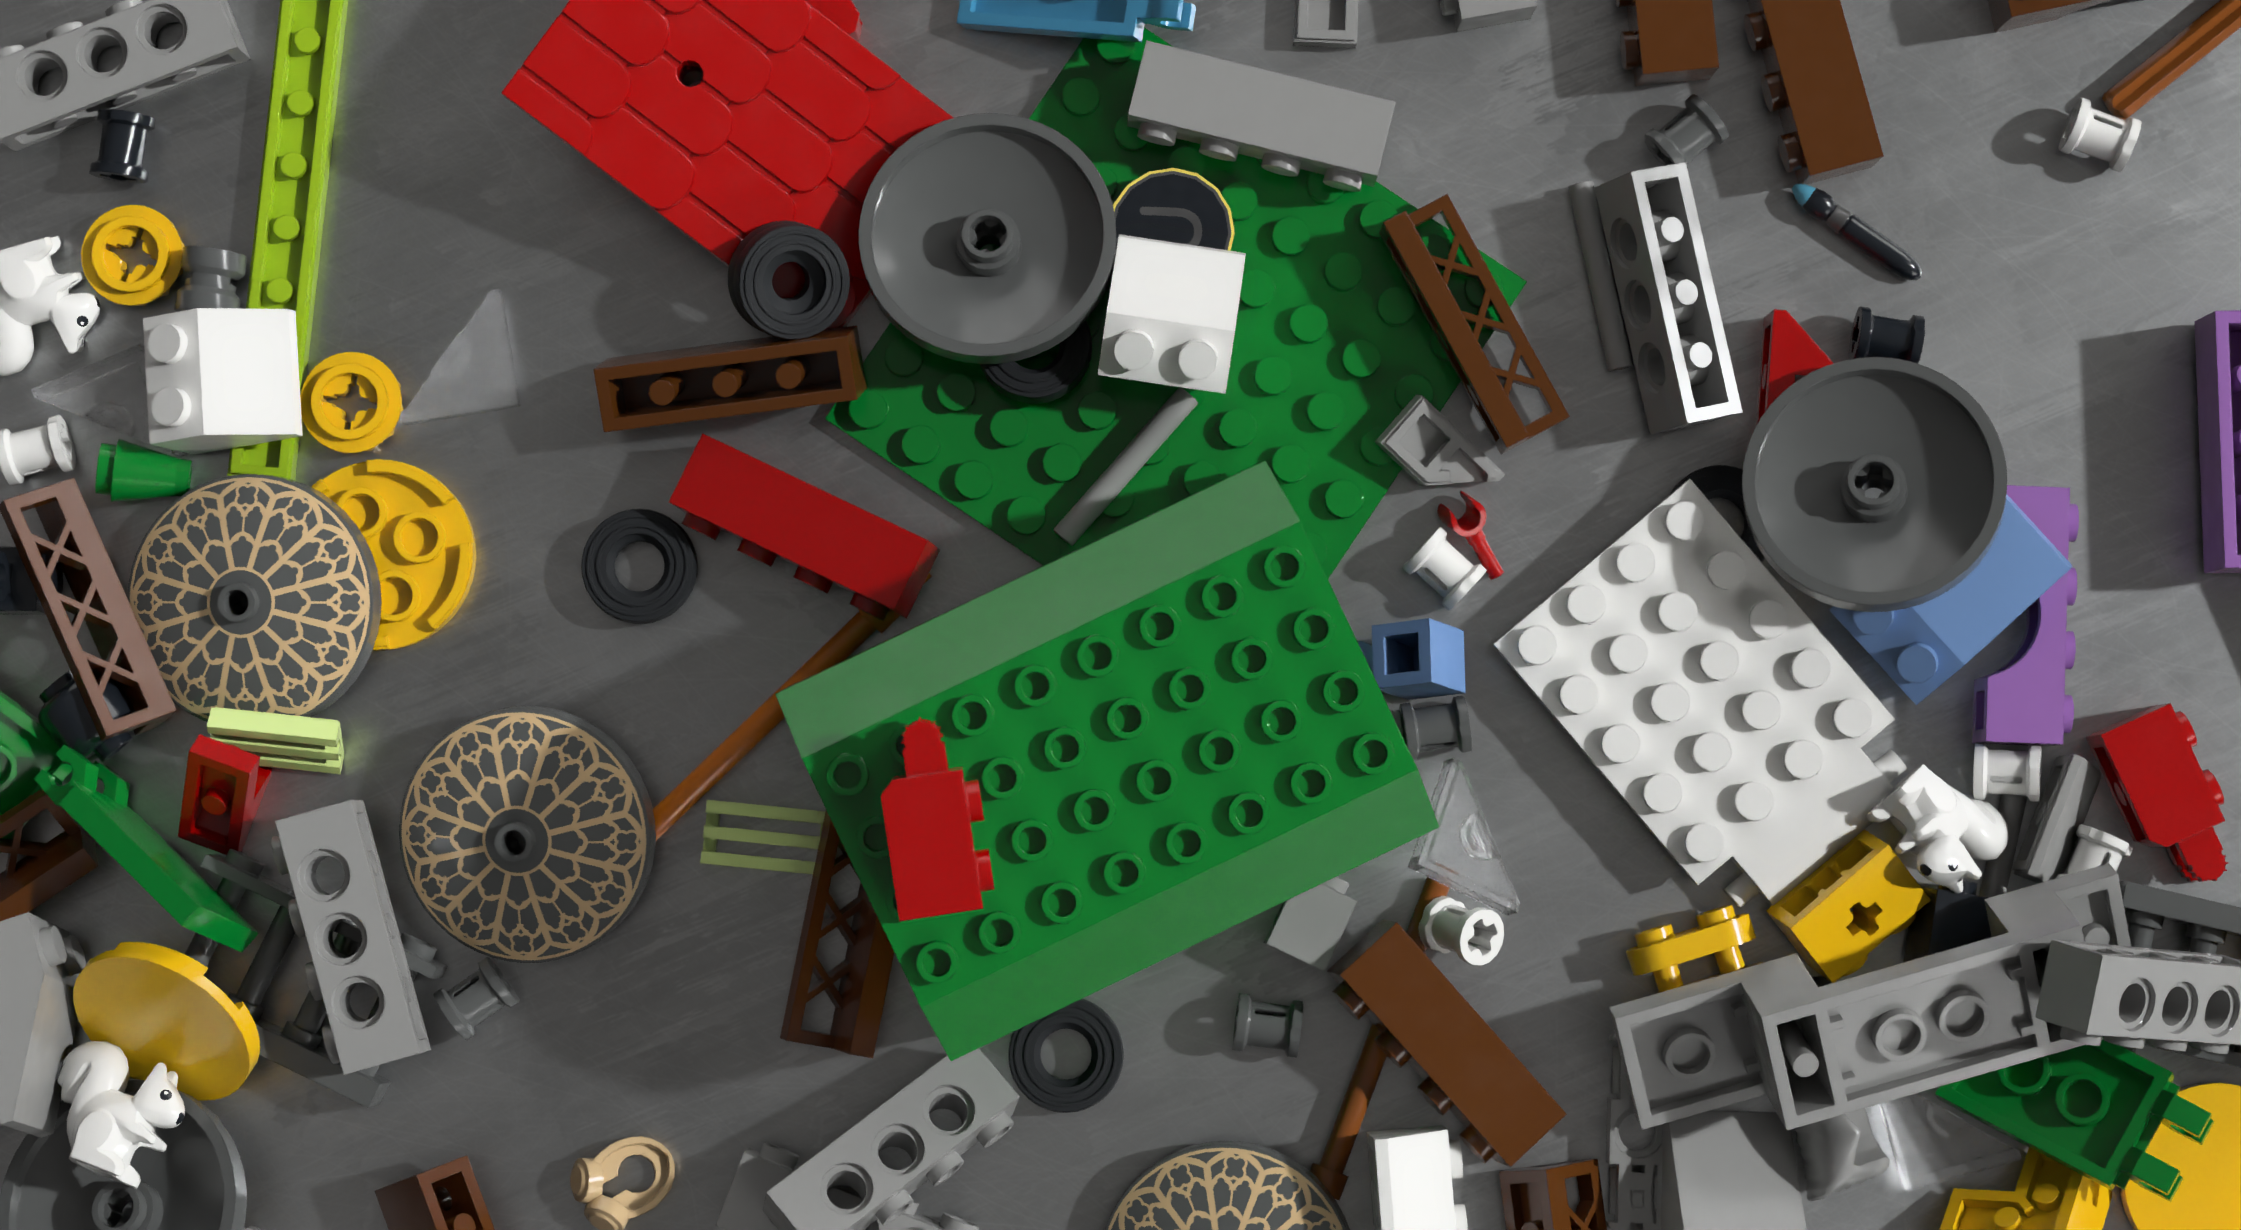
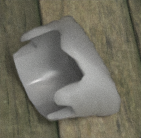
M1865 1108L1794 1128L1797 1132L1796 1142L1801 1147L1800 1155L1804 1160L1803 1168L1806 1170V1191L1809 1201L1824 1199L1833 1192H1840L1844 1188H1850L1853 1184L1873 1179L1883 1174L1889 1167L1890 1159L1882 1151L1872 1133Z

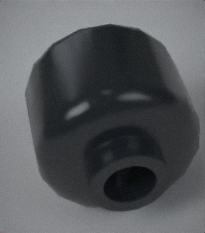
M70 670L53 682L39 696L44 705L38 714V721L60 749L63 745H66L82 754L85 758L95 754L101 762H105L133 739L128 732L101 741ZM92 670L96 681H98L100 673ZM109 678L103 697L113 720L134 713L135 708L115 680Z

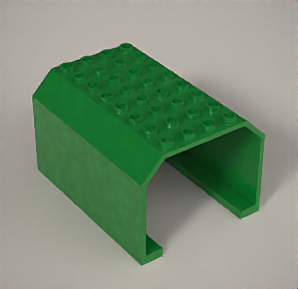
M1266 461L1246 468L775 694L805 767L916 999L950 1061L964 1056L1439 828L1412 755L1310 540ZM921 717V719L930 721L935 720V724L941 726L940 732L944 734L941 741L945 742L948 767L962 766L965 781H979L984 821L971 823L975 850L989 849L995 890L981 892L983 909L899 921L881 794L894 776L906 775L902 751L905 745L901 743L904 739L902 732L906 731V725H910Z

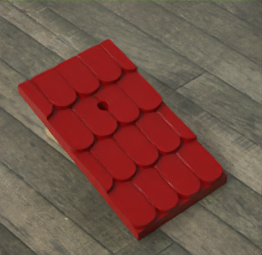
M569 0L561 14L555 19L523 62L521 68L518 69L501 92L507 100L727 267H729L732 255L739 243L751 231L764 224L775 221H795L824 232L841 249L846 259L850 276V287L845 306L837 319L826 329L846 327L871 293L861 262L859 224L865 197L878 171L887 159L911 137L930 126L953 118L904 80L899 73L805 0ZM697 80H702L701 83L696 86H689L691 83ZM786 262L780 265L775 270L772 278L773 289L781 298L796 296L802 290L805 283L803 269L796 262Z

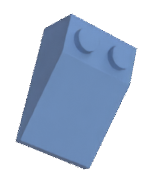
M2006 494L2002 522L1989 551L1979 565L1949 591L1923 604L1901 610L1862 612L1831 606L1829 611L1915 705H1918L1965 666L2072 568V564Z

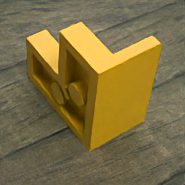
M2029 1147L2015 1191L1953 1188L1940 1230H2102L2111 1203L2112 1191Z

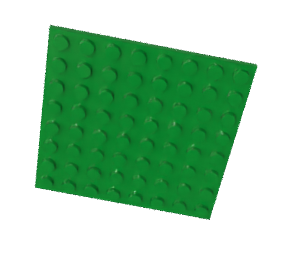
M1145 27L1142 42L1083 38L1029 119L1056 130L1084 152L1100 173L1113 204L1125 187L1132 181L1149 171L1168 168L1198 173L1219 189L1231 208L1235 235L1231 251L1246 253L1226 394L1183 388L1198 402L1197 406L1073 546L1066 543L1053 529L1178 389L1176 386L1098 375L1112 276L1101 301L1086 320L1092 341V354L1088 369L1078 385L1061 398L1040 404L1022 403L1010 399L990 384L980 364L951 360L934 354L908 339L890 322L863 362L866 390L857 400L836 402L825 420L1042 566L1246 468L1266 461L1297 514L1329 579L1402 470L1375 441L1415 395H1422L1440 412L1461 382L1379 234L1383 222L1404 211L1410 214L1418 209L1378 182H1375L1374 187L1362 184L1359 192L1346 191L1324 184L1323 174L1300 169L1298 176H1285L1263 169L1261 167L1262 159L1238 154L1236 161H1225L1200 153L1201 144L1176 138L1174 146H1165L1137 137L1139 129L1128 126V112L1146 40L1168 46L1172 45ZM1430 219L1415 227L1430 255L1447 260L1453 241V235L1450 230L1434 219ZM986 244L980 248V251L987 249L991 252L1000 247L995 244ZM1458 247L1454 262L1469 266ZM1479 250L1509 307H1511L1527 281ZM1438 268V270L1440 271V273H1441V275H1442L1444 269ZM1451 272L1447 286L1460 310L1477 315L1484 294L1477 279ZM1489 303L1485 318L1500 322ZM1468 323L1471 330L1473 331L1474 324ZM1482 327L1478 339L1482 349L1494 330ZM1060 343L1040 354L1015 362L1027 369L1046 367L1056 358Z

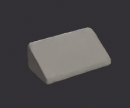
M2076 754L2056 757L2041 794L2040 802H2038L2014 863L2013 874L2038 884L2056 879L2057 874H2064L2078 839L2076 831L2079 824H2083L2101 780L2100 770L2085 758Z

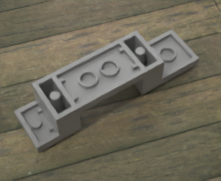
M2108 863L1984 899L1991 938L1821 987L1816 985L1796 953L1609 1007L1635 1117L1641 1130L1765 1094L1786 1130H1791L2086 1045L2061 1038L2062 1026L2037 1019L2035 1015L2051 940L2131 946L2118 873Z

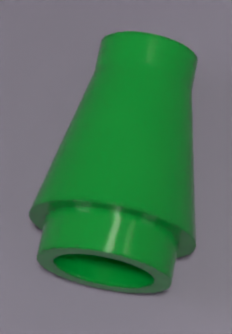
M118 439L117 445L101 443L96 471L95 492L96 494L111 495V502L181 497L190 491L192 460L179 459L122 439Z

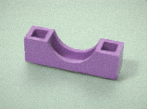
M2007 485V495L2068 560L2069 542L2076 541L2079 529V510L2076 504H2070V488ZM2074 567L2026 609L2024 636L2012 658L1993 673L1974 680L1972 743L2055 746L2063 745L2064 733L2071 732L2074 720V703L2071 695H2065V669H2072L2076 653L2074 632L2066 631L2067 605L2073 606L2077 595V572Z

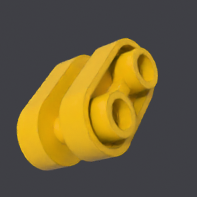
M1730 904L1695 915L1698 926L1674 934L1670 923L1635 934L1637 946L1626 950L1633 976L1653 972L1659 990L1658 993L1764 963L1757 962L1745 965L1739 945L1756 938L1749 913L1736 915L1733 905ZM1714 953L1720 973L1683 984L1678 964Z

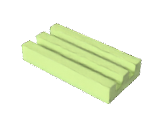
M219 707L211 708L207 723L208 734H211L210 738L225 744L234 745L241 750L260 756L259 766L341 774L344 748L341 725L338 720Z
M716 800L706 801L705 812L707 814L703 830L704 842L703 851H701V864L813 874L815 866L813 861L717 852V843L719 839L818 849L826 811ZM720 815L821 824L820 836L719 827Z

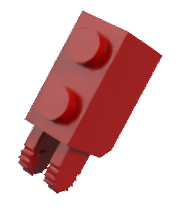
M2171 703L2155 705L2086 736L2085 738L2133 841L2150 848L2166 847L2173 864L2178 866L2177 872L2182 874L2181 878H2187L2188 882L2198 880V882L2207 880L2217 881V878L2224 871H2227L2225 866L2228 864L2225 861L2226 855L2221 853L2223 848L2213 826L2225 821L2219 808L2220 805L2224 804V796L2214 775L2208 769L2202 771L2192 750V747L2197 745V738L2185 714L2181 711L2175 713Z
M921 717L910 725H906V731L902 732L904 739L901 743L905 745L902 751L906 775L894 776L881 794L899 921L983 909L981 892L995 890L989 849L975 850L971 823L984 821L979 781H965L962 766L948 767L945 742L941 741L944 735L940 732L941 726H937L935 720L930 721L921 719Z

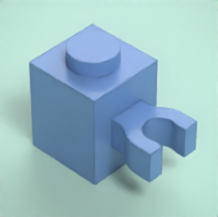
M1426 618L1372 625V644L1357 641L1382 692L1407 700L1466 693L1464 630Z

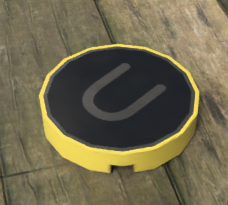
M1177 168L1149 171L1129 183L1113 204L1117 243L1119 234L1231 251L1235 235L1231 208L1219 189L1198 173Z

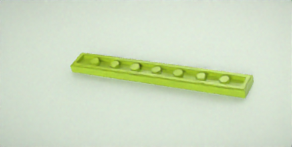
M280 0L246 309H290L295 311L300 395L307 378L348 0ZM300 437L231 448L227 476L257 474L295 480Z

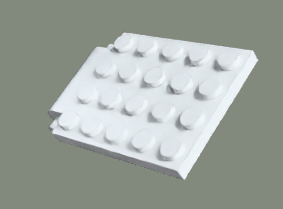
M1691 479L1682 484L1492 644L1695 884L1699 885L1726 861L1731 859L1742 874L1725 887L1724 891L1740 909L1758 893L1770 906L1775 905L1864 829L1870 826L1873 822H1870L1866 815L1883 798H1886L1895 791L1890 782L1907 769L1903 761L1891 749L1874 763L1863 752L1861 748L1892 723L1895 718Z

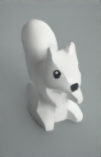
M59 236L45 237L0 250V376H9L21 372L31 361L34 351L33 325L51 321L65 349L70 354H74L83 350L84 336L97 320L100 302L95 295L90 293L69 294V290L85 278L84 273L58 274L54 270L51 256L60 249L61 240Z
M1924 764L1914 769L1893 787L1895 791L1886 798H1883L1866 815L1870 822L1891 820L1896 829L1904 835L1898 842L1895 851L1898 854L1910 852L1917 855V869L1923 877L1938 885L1945 886L1957 894L1963 892V878L1978 880L1982 876V872L1973 859L1978 861L1997 859L2004 852L2009 840L2008 825L2001 812L1985 799L1977 800L1968 793L1962 794L1946 784Z
M105 1041L82 1043L66 1056L57 1080L58 1084L62 1087L61 1099L66 1103L72 1104L67 1117V1135L71 1146L68 1159L95 1174L137 1189L141 1182L140 1175L130 1164L135 1150L138 1147H145L164 1152L167 1145L155 1133L156 1127L174 1128L184 1119L185 1106L177 1090L178 1075L175 1071L167 1073L166 1064L160 1062L154 1067L134 1096L124 1093L130 1076L127 1057L121 1048Z

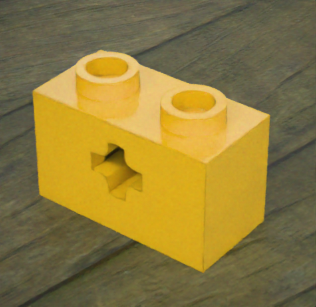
M1864 829L1775 905L1769 907L1766 912L1808 966L1831 983H1835L1841 977L1848 976L1860 969L1866 962L1868 954L1887 937L1897 934L1910 926L1915 920L1917 912L1930 901V898L1892 848Z

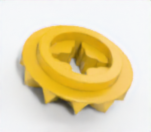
M124 205L107 211L91 225L82 244V267L90 285L104 298L118 305L145 307L149 302L169 295L171 286L175 283L177 277L183 274L181 259L184 244L174 224L160 212L141 205ZM142 239L144 240L142 250L150 255L151 259L157 261L155 266L148 264L147 267L136 265L132 274H126L127 263L120 259L119 255L111 252L110 249L111 247L122 249V247L133 248L137 240Z
M343 352L332 355L316 365L303 384L300 395L303 422L310 434L319 443L332 450L344 454L373 451L386 438L394 435L395 426L404 411L400 390L401 384L383 362L371 355L360 352ZM358 377L357 385L360 386V396L376 404L377 409L368 408V411H357L355 420L351 421L350 430H348L349 422L346 421V411L336 407L333 403L327 402V398L338 399V396H349L351 387L355 386V380Z

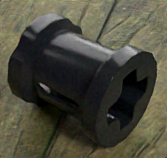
M99 109L96 119L102 124L99 156L96 162L90 164L89 174L119 182L146 183L149 172L143 169L146 137L148 131L155 129L156 119L131 111Z
M1860 306L1852 326L1849 360L1884 357L1911 361L1918 364L1924 343L1925 318L1918 315H1913L1910 320L1872 315L1870 308Z

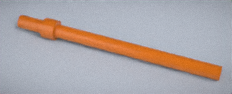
M930 573L928 574L924 584L932 577ZM859 610L852 619L653 808L656 841L785 718L775 695L776 693L847 659L876 630L883 633L900 615L888 611L884 621Z

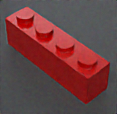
M703 433L669 500L670 504L686 513L681 523L684 526L713 540L717 539L721 530L742 540L737 551L769 567H772L776 557L798 566L793 578L828 594L832 584L854 593L849 603L851 606L884 621L888 611H892L907 619L940 552V549L929 540Z

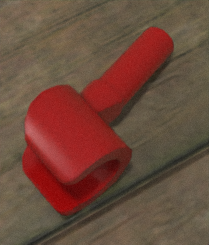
M1460 491L1459 493L1466 503V511L1463 516L1456 519L1452 511L1440 503L1437 510L1438 517L1443 524L1466 538L1482 566L1487 569L1486 573L1490 580L1501 576L1504 571L1485 539L1486 535L1482 530L1487 516L1485 508L1470 495Z

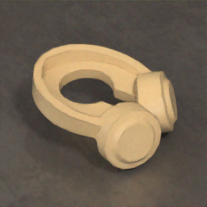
M643 1136L629 1137L607 1146L594 1158L577 1159L571 1172L570 1186L575 1200L586 1204L584 1215L594 1227L599 1230H624L629 1219L649 1212L666 1197L672 1188L675 1178V1164L671 1153L658 1141ZM632 1155L642 1156L652 1164L654 1180L646 1191L635 1193L624 1190L612 1198L602 1195L603 1184L618 1176L619 1166L625 1158Z

